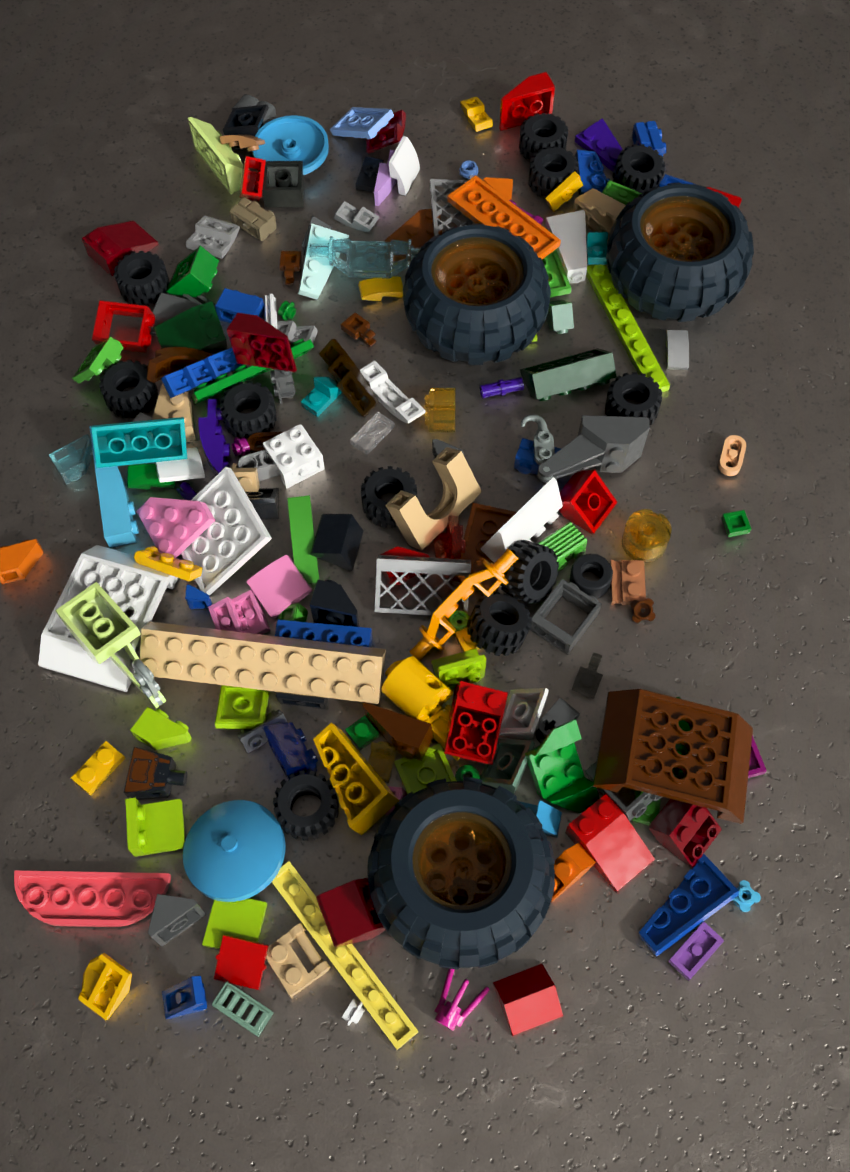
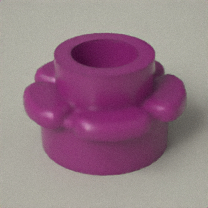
M235 438L234 443L231 445L234 455H239L241 458L250 454L247 440L245 438Z

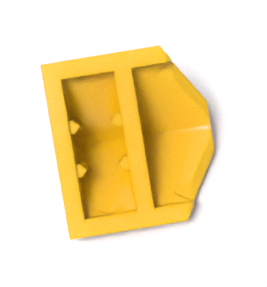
M103 953L90 960L83 974L82 989L78 1000L103 1019L108 1020L129 993L132 973L110 956Z

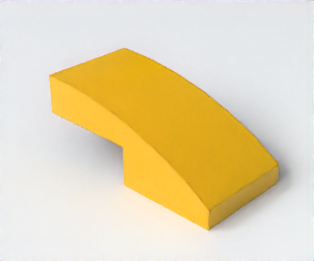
M477 96L460 101L461 108L475 132L493 127L492 119L485 112L484 104Z
M376 277L362 280L358 283L362 300L381 301L383 296L403 297L401 277Z

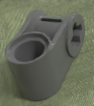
M562 698L558 699L539 721V726L536 730V738L539 743H543L553 728L565 724L574 718L577 720L580 713Z

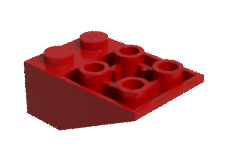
M464 681L458 682L451 704L444 754L493 765L508 693Z

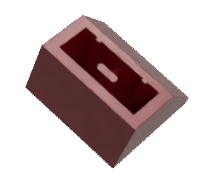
M669 799L648 826V829L659 844L691 868H694L698 859L702 857L703 853H705L722 830L707 808L674 799Z
M368 878L350 881L316 896L334 947L371 940L386 930L374 908Z

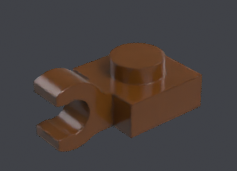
M281 251L280 271H285L286 285H294V271L300 272L301 251Z
M356 312L341 323V330L353 339L357 340L361 337L369 347L376 343V340L373 339L376 334L370 329V323Z

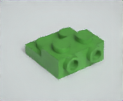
M112 337L95 345L72 379L78 384L85 380L89 381L94 375L98 376L103 370L108 369L110 365H116L122 357L120 353L124 347L118 340Z

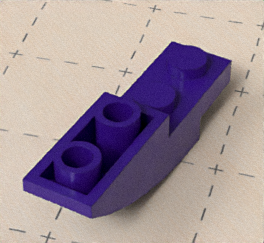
M208 399L207 417H199L198 426L206 459L212 472L217 476L225 467L230 468L227 456H230L231 451L230 444L226 443L222 433V426L219 425L223 417L217 399Z

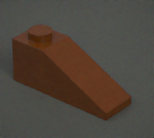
M364 702L365 716L398 753L407 759L414 758L422 761L434 738L431 724Z

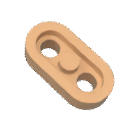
M731 435L724 441L718 463V468L724 475L734 476L741 469L746 450V442L742 437Z

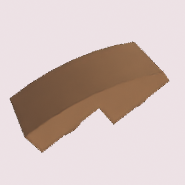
M251 135L220 136L221 144H229V147L240 146V149L247 148L248 152L259 150V145L265 144V140Z

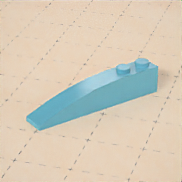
M89 426L104 538L109 548L137 543L135 534L139 533L137 521H133V515H136L134 502H130L118 466L96 467L91 426Z

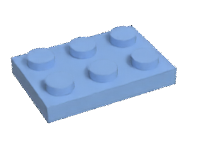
M352 107L330 128L333 136L372 139L382 127L389 123L388 121L394 114L391 109Z

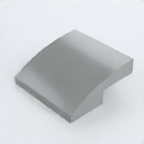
M204 215L195 224V233L186 241V248L195 250L201 245L210 254L222 259L235 241L240 226Z

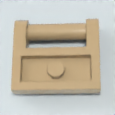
M302 923L297 924L288 933L269 945L266 956L267 961L291 998L331 968L327 961L322 960L305 934L306 929ZM295 939L314 966V969L309 973L290 946V943Z

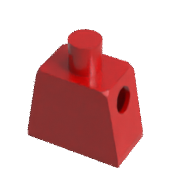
M246 156L242 170L239 198L243 199L245 197L252 201H259L261 199L266 160ZM249 168L257 169V171H250Z

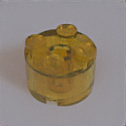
M649 509L638 510L631 514L622 535V547L626 554L632 560L652 562L662 557L671 537L672 528L669 520L663 514L653 513Z

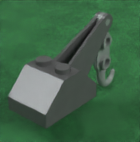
M527 415L521 421V427H524L528 421L538 424V429L533 439L534 459L540 465L537 478L545 483L549 482L553 477L557 479L592 467L599 472L622 473L641 457L650 429L648 417L582 415L578 436L555 453L554 438L542 417Z

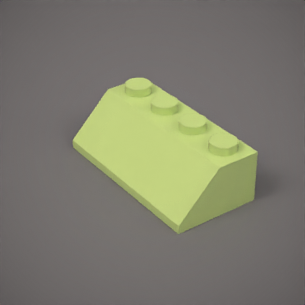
M189 117L188 123L196 151L230 194L239 191L244 166L237 153L234 154L229 144H221L220 136L222 135L219 130L216 131L207 122Z

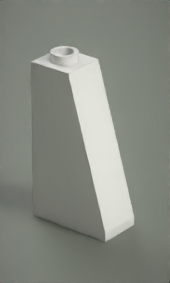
M580 210L546 217L545 228H548V231L561 240L560 246L556 250L569 283L585 281L587 272L585 211Z

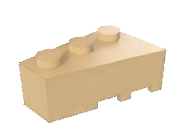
M592 188L575 198L573 212L584 210L586 226L592 232H608L609 237L610 229L625 205Z
M162 382L152 420L184 417L186 442L197 441L190 391L170 398Z

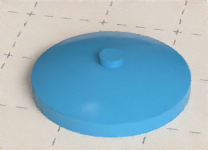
M297 115L279 117L269 121L258 130L255 137L265 140V144L259 145V150L253 151L254 158L266 161H303V174L306 175L316 170L325 161L329 151L328 136L318 122L308 117Z
M247 800L223 802L201 815L188 832L183 847L185 872L191 883L202 894L213 900L236 902L248 899L264 890L278 874L285 856V836L275 816L264 806Z

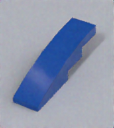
M230 348L162 377L161 380L170 398L195 389V387L203 383H209L223 374L234 372L236 368L244 364L237 363L233 349Z

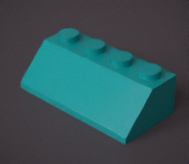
M184 417L91 426L97 468L187 459Z

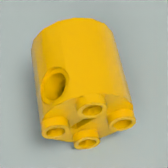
M414 656L392 663L385 672L387 678L381 688L382 693L407 716L424 722L438 711L443 710L442 704L453 695V691Z

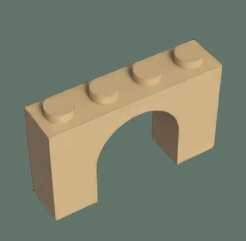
M446 447L432 461L443 483V495L439 505L431 513L426 514L415 495L402 490L386 504L408 545L420 550L429 546L431 541L443 532L482 492L462 451Z

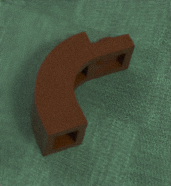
M167 347L156 350L155 358L149 360L147 365V380L155 383L161 380L162 377L204 360L213 354L187 347Z

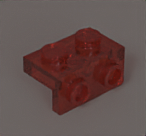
M449 515L446 533H440L433 539L435 558L460 559L461 553H465L466 542L465 539H462L463 525H459L458 516Z

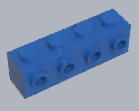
M277 620L275 636L363 647H371L373 639L372 628Z

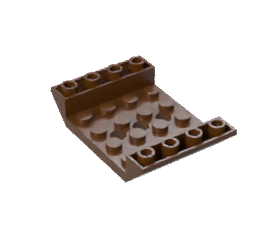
M643 689L610 691L607 695L593 787L617 793L622 787L717 810V818L742 824L744 822L753 728L739 714ZM686 721L690 726V731H683L679 727L678 722ZM675 745H684L687 749V755L679 754L675 749ZM672 769H681L684 773V779L675 778Z

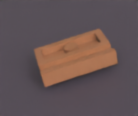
M611 560L610 564L613 570L610 585L611 605H615V603L630 605L633 600L645 601L644 561L621 560L619 562Z

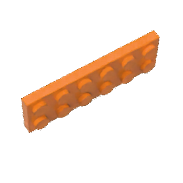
M476 175L447 196V202L474 223L493 227L499 226L508 229L514 236L522 237L533 247L538 258H545L560 246L561 240Z

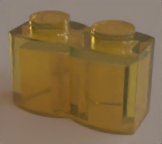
M430 388L429 395H425V408H429V412L425 413V425H429V432H455V388Z

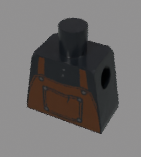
M134 747L124 794L128 799L136 797L137 800L168 798L171 794L172 785H186L187 771L175 770L176 763L168 755Z

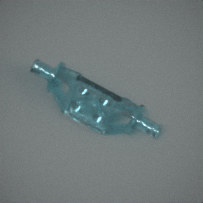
M330 236L328 245L310 244L309 256L328 257L330 266L334 265L349 277L392 278L409 267L413 257H417L421 248H415L412 245V239H408V242L391 240V242L351 241L350 238L334 239L333 236ZM335 252L345 253L346 261L337 258ZM406 254V259L394 263V255Z

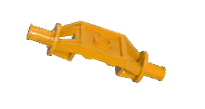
M507 548L494 564L484 559L482 563L486 566V569L467 576L434 611L429 628L423 625L419 627L423 638L409 651L410 654L421 661L433 647L443 651L445 649L444 643L456 631V628L446 617L449 618L459 607L457 602L461 598L465 601L474 592L475 588L473 585L488 597L501 583L507 585L509 582L504 577V573L519 558ZM495 577L497 581L487 589L482 581ZM440 624L448 630L441 639L437 637Z

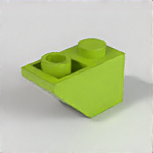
M147 707L130 730L136 740L155 751L189 743L192 739L188 732L189 728L179 720H176V722L168 719L169 716L158 708L154 711Z

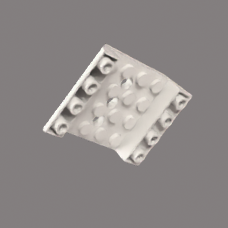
M96 545L81 553L41 634L38 665L49 670L127 692L132 681L110 658L101 664L93 661L55 610L97 582L123 612L128 609L134 610V614L129 618L137 626L141 634V629L152 621L166 588L173 590L178 578L138 564L132 554ZM141 635L130 642L136 654L141 645ZM124 647L114 653L129 671L134 674L133 661Z

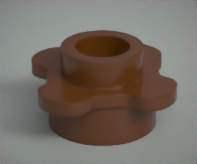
M647 598L645 601L633 600L630 606L633 609L634 615L632 619L634 622L639 623L641 620L653 621L656 615L653 612L652 606L654 602L652 599Z

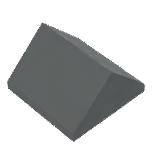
M157 894L148 933L160 946H164L206 916V913L195 899Z

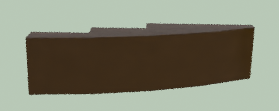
M331 339L319 355L329 366L327 370L337 380V387L358 412L365 417L378 404V400L350 356L336 339Z

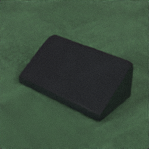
M276 692V697L280 704L319 709L327 708L328 698Z

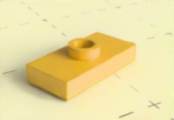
M573 172L545 198L553 212L563 203L569 201L573 194L583 186L579 174Z

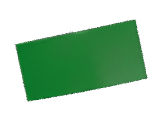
M139 464L127 467V488L150 490L151 487L174 488L175 481L159 482L155 464Z

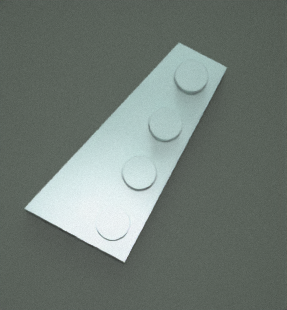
M311 224L299 284V295L318 299L349 235Z

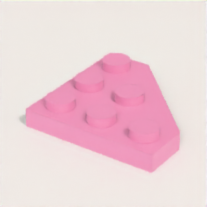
M150 497L136 511L159 553H170L174 555V558H177L215 521L206 503L200 501Z

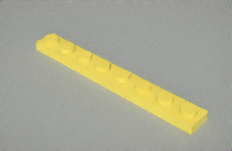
M288 861L280 868L272 884L360 1002L363 1003V1006L395 1049L398 1050L414 1037L418 1030L353 944L334 947L315 894L290 861Z

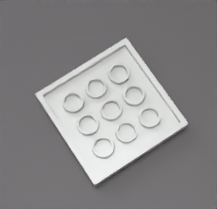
M225 467L191 500L206 503L215 521L181 553L184 560L193 561L194 565L202 567V574L200 577L195 578V581L200 590L209 596L272 539L233 470Z

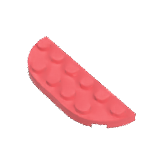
M15 870L14 872L16 895L24 908L36 919L54 926L122 927L134 924L153 912L157 894L166 895L171 880L170 873Z

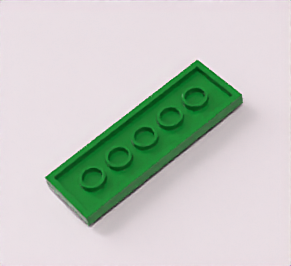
M302 338L292 343L290 347L293 358L296 359L305 355L314 348L311 339L304 341ZM246 365L240 366L232 372L233 375L228 376L226 373L215 378L211 385H208L206 382L195 387L196 389L191 399L194 405L230 389L232 385L237 386L239 382H246L272 369L258 366H250L248 368Z

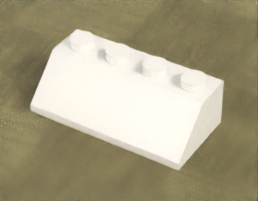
M553 477L481 548L494 563L515 542H521V540L531 541L530 538L533 535L538 538L546 530L543 525L546 522L551 525L559 517L556 512L563 505L557 480Z

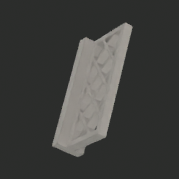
M430 179L434 236L439 235L438 232L442 229L446 231V229L451 228L448 226L451 222L461 227L474 224L472 220L447 202V197L445 196L449 192L452 193L455 190L454 188L460 187L468 180ZM435 186H442L445 190L440 192ZM441 199L446 205L441 207L436 202ZM452 207L457 212L452 215L447 209ZM443 214L448 219L443 222L437 217ZM462 215L467 220L465 222H461L459 219H457V217Z
M378 555L374 612L433 615L435 610L429 609L425 602L435 595L443 603L444 600L437 591L445 584L454 591L455 588L449 581L455 575L465 576L466 579L471 573V560ZM381 571L392 572L397 579L387 587L381 580ZM397 572H404L401 576L397 574ZM408 573H415L420 579L412 588L402 579ZM432 574H438L443 579V582L435 589L426 581ZM400 581L408 591L398 599L390 589ZM422 582L431 591L423 600L413 591ZM382 586L385 590L380 593ZM386 592L396 601L390 607H380V598ZM410 593L419 602L414 608H406L401 602ZM469 597L465 601L461 598L464 603L463 611L468 614Z

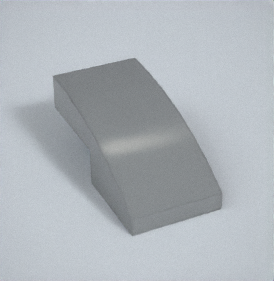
M344 201L335 213L334 219L354 229L370 232L378 221L379 216L364 207L359 210Z
M277 321V329L288 336L290 345L302 338L304 341L311 339L312 343H314L318 332L315 325L296 326L294 321Z
M666 330L667 369H689L688 330Z

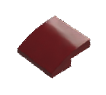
M403 110L394 112V116L388 121L389 123L382 127L374 138L366 139V152L368 154L400 142L406 123V113Z

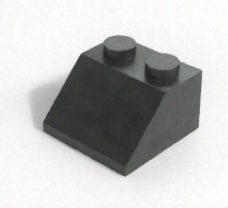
M266 161L262 188L265 207H304L303 161Z

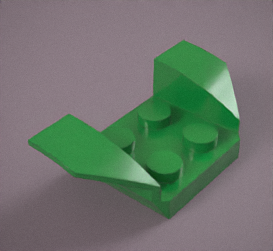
M574 718L565 724L553 728L543 743L526 752L525 756L538 795L553 804L581 813L598 801L600 797L597 787H593V782L584 776L574 743L582 738L577 721Z

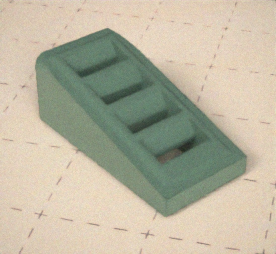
M228 981L212 1003L214 1008L258 1037L274 1014L273 1011ZM233 992L235 995L225 1008L223 1004L230 993ZM240 998H242L244 1002L236 1014H234L232 1011ZM250 1004L254 1007L249 1015L243 1020L241 1017ZM260 1010L263 1014L253 1027L250 1024Z

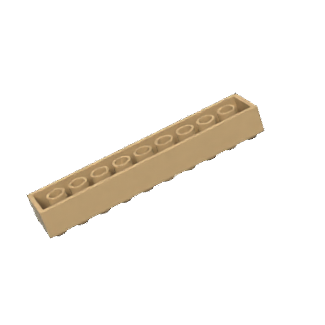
M149 622L141 629L140 660L149 668L154 677L378 704L382 696L381 688L383 686L386 649L159 622Z

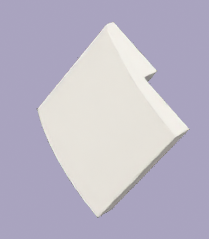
M403 136L389 161L390 178L397 179L399 194L406 196L420 170V165L412 143L408 137Z
M197 447L187 448V459L155 462L159 482L205 478Z

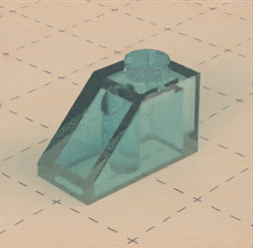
M88 434L49 454L50 459L66 485L79 480L88 471L93 457L91 438Z

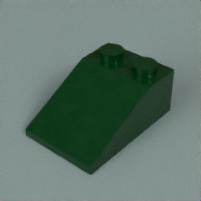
M212 301L192 307L154 327L161 349L167 347H187L213 353L227 348L226 337Z

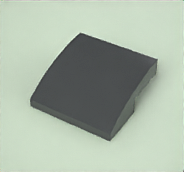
M161 293L153 310L155 324L151 327L150 334L157 336L154 330L155 326L192 307L200 305L199 302Z

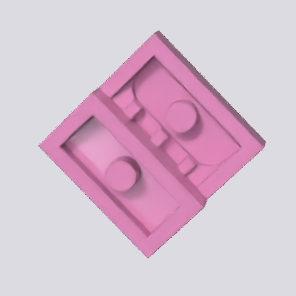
M288 555L272 562L246 581L272 618H276L291 604L299 603L313 591Z
M252 589L234 599L226 597L208 607L215 628L218 630L261 635L271 631L259 599Z

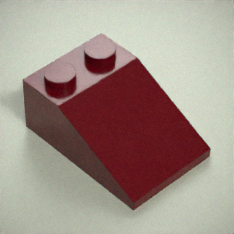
M135 221L98 227L82 238L88 256L111 276H114L115 266H118V261L123 260L125 255L129 256L132 252L139 253V251L147 253L159 245L158 241Z

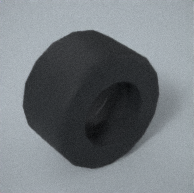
M598 554L582 555L572 565L569 582L577 585L579 590L585 594L600 598L606 594L611 585L613 576L611 564L606 558ZM584 572H594L600 579L598 581H589L582 574Z

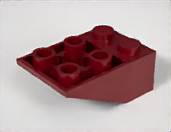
M236 314L226 330L238 364L291 372L297 371L287 335L257 315Z

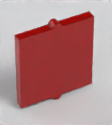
M224 934L219 954L216 955L218 961L214 980L228 981L231 984L259 990L263 971L267 968L265 961L269 945Z

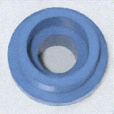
M467 160L460 166L459 173L463 178L469 179L470 175H478V167L474 161Z

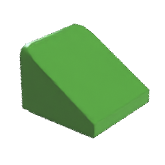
M299 603L291 604L278 615L277 620L306 622L308 610Z

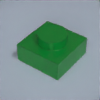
M745 510L722 515L721 520L728 537L750 533L751 526Z
M365 715L345 729L346 734L360 751L380 737L379 732Z

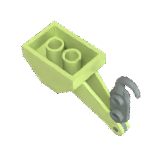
M97 582L55 610L93 661L101 664L110 658L139 688L155 709L166 702L159 691L161 689L160 686L153 679L154 675L139 659L130 644L132 640L141 635L137 626ZM123 647L133 661L134 674L114 654Z

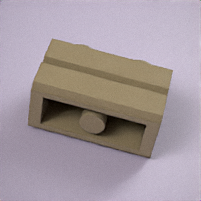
M244 197L238 202V205L236 204L230 209L232 223L240 226L241 229L262 242L269 234L276 230V217L271 210L266 211L261 208L256 201H250Z

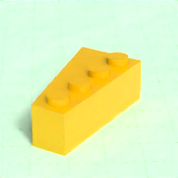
M331 722L313 740L324 767L327 768L330 775L329 779L337 792L341 808L345 811L348 818L349 827L363 835L399 802V799L346 734Z

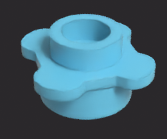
M742 880L739 882V887H737L739 895L732 901L742 912H748L752 904L758 903L761 900V896L750 887L748 881ZM743 894L747 895L746 899L742 897Z

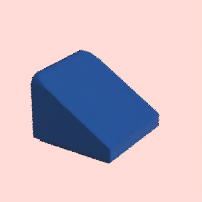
M189 584L186 585L185 599L190 609H208L209 606L213 605L208 594Z

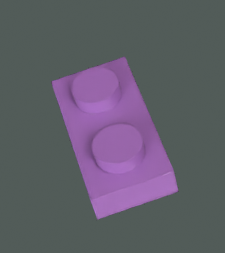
M703 922L668 962L689 981L725 940Z

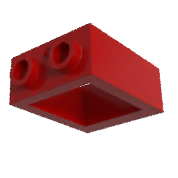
M100 300L92 341L97 345L109 338L113 314L139 317L143 319L138 342L118 341L122 344L125 351L147 353V347L151 345V327L155 324V315L150 308L142 305Z

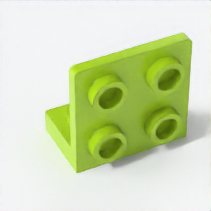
M476 648L431 660L434 674L450 689H454L460 681L476 683L484 678L486 657L485 655L479 656Z
M136 797L125 799L128 850L134 857L183 849L185 830L183 802L181 799L143 805L139 803Z

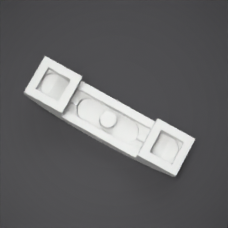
M376 361L360 369L378 401L399 420L409 424L426 413L425 409L414 398L409 399L388 379L387 372Z

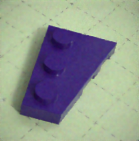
M603 118L575 136V142L586 151L596 152L601 163L612 172L614 171L618 155L623 149Z

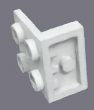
M301 424L263 443L264 448L279 469L282 483L286 489L325 469L323 455Z

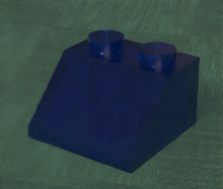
M292 722L263 727L268 744L288 780H290V774L294 773L295 776H298L299 771L302 770L305 771V774H309L310 770L317 772L315 763L318 762V759L312 748L307 750L304 744L307 739L301 728L296 730Z

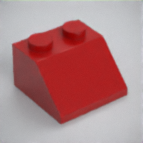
M582 470L574 473L560 491L563 505L559 509L560 513L564 518L591 534L596 532L617 504L616 499L595 470Z

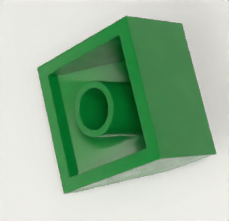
M200 245L177 264L166 292L181 296L186 294L191 297H197L202 293L209 292L213 286V283H211L212 279L218 272L216 268L219 260Z

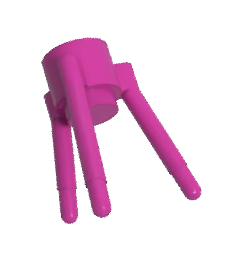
M449 969L439 1003L435 1009V1012L438 1014L434 1020L453 1031L456 1025L461 1027L465 1018L490 989L485 987L459 1015L462 1009L457 1007L469 984V980L465 979L452 1003L447 1001L445 1004L455 971L454 969Z

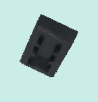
M365 157L355 184L356 189L374 192L379 164L384 163V160Z

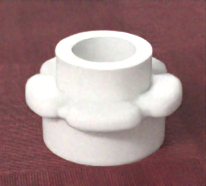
M354 998L342 1016L348 1022V1026L351 1022L357 1024L365 1012V1009L361 1007L363 1003L358 1002Z

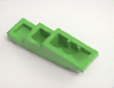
M310 495L287 498L294 564L308 584H315L320 579L317 557L310 555L315 539Z

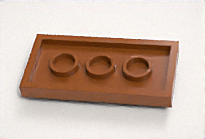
M477 503L472 504L458 559L471 560L470 574L486 569V566L482 563L484 559L494 564L481 548L517 512ZM455 575L452 585L459 586L465 580V576ZM492 577L482 581V583L489 589L497 579Z

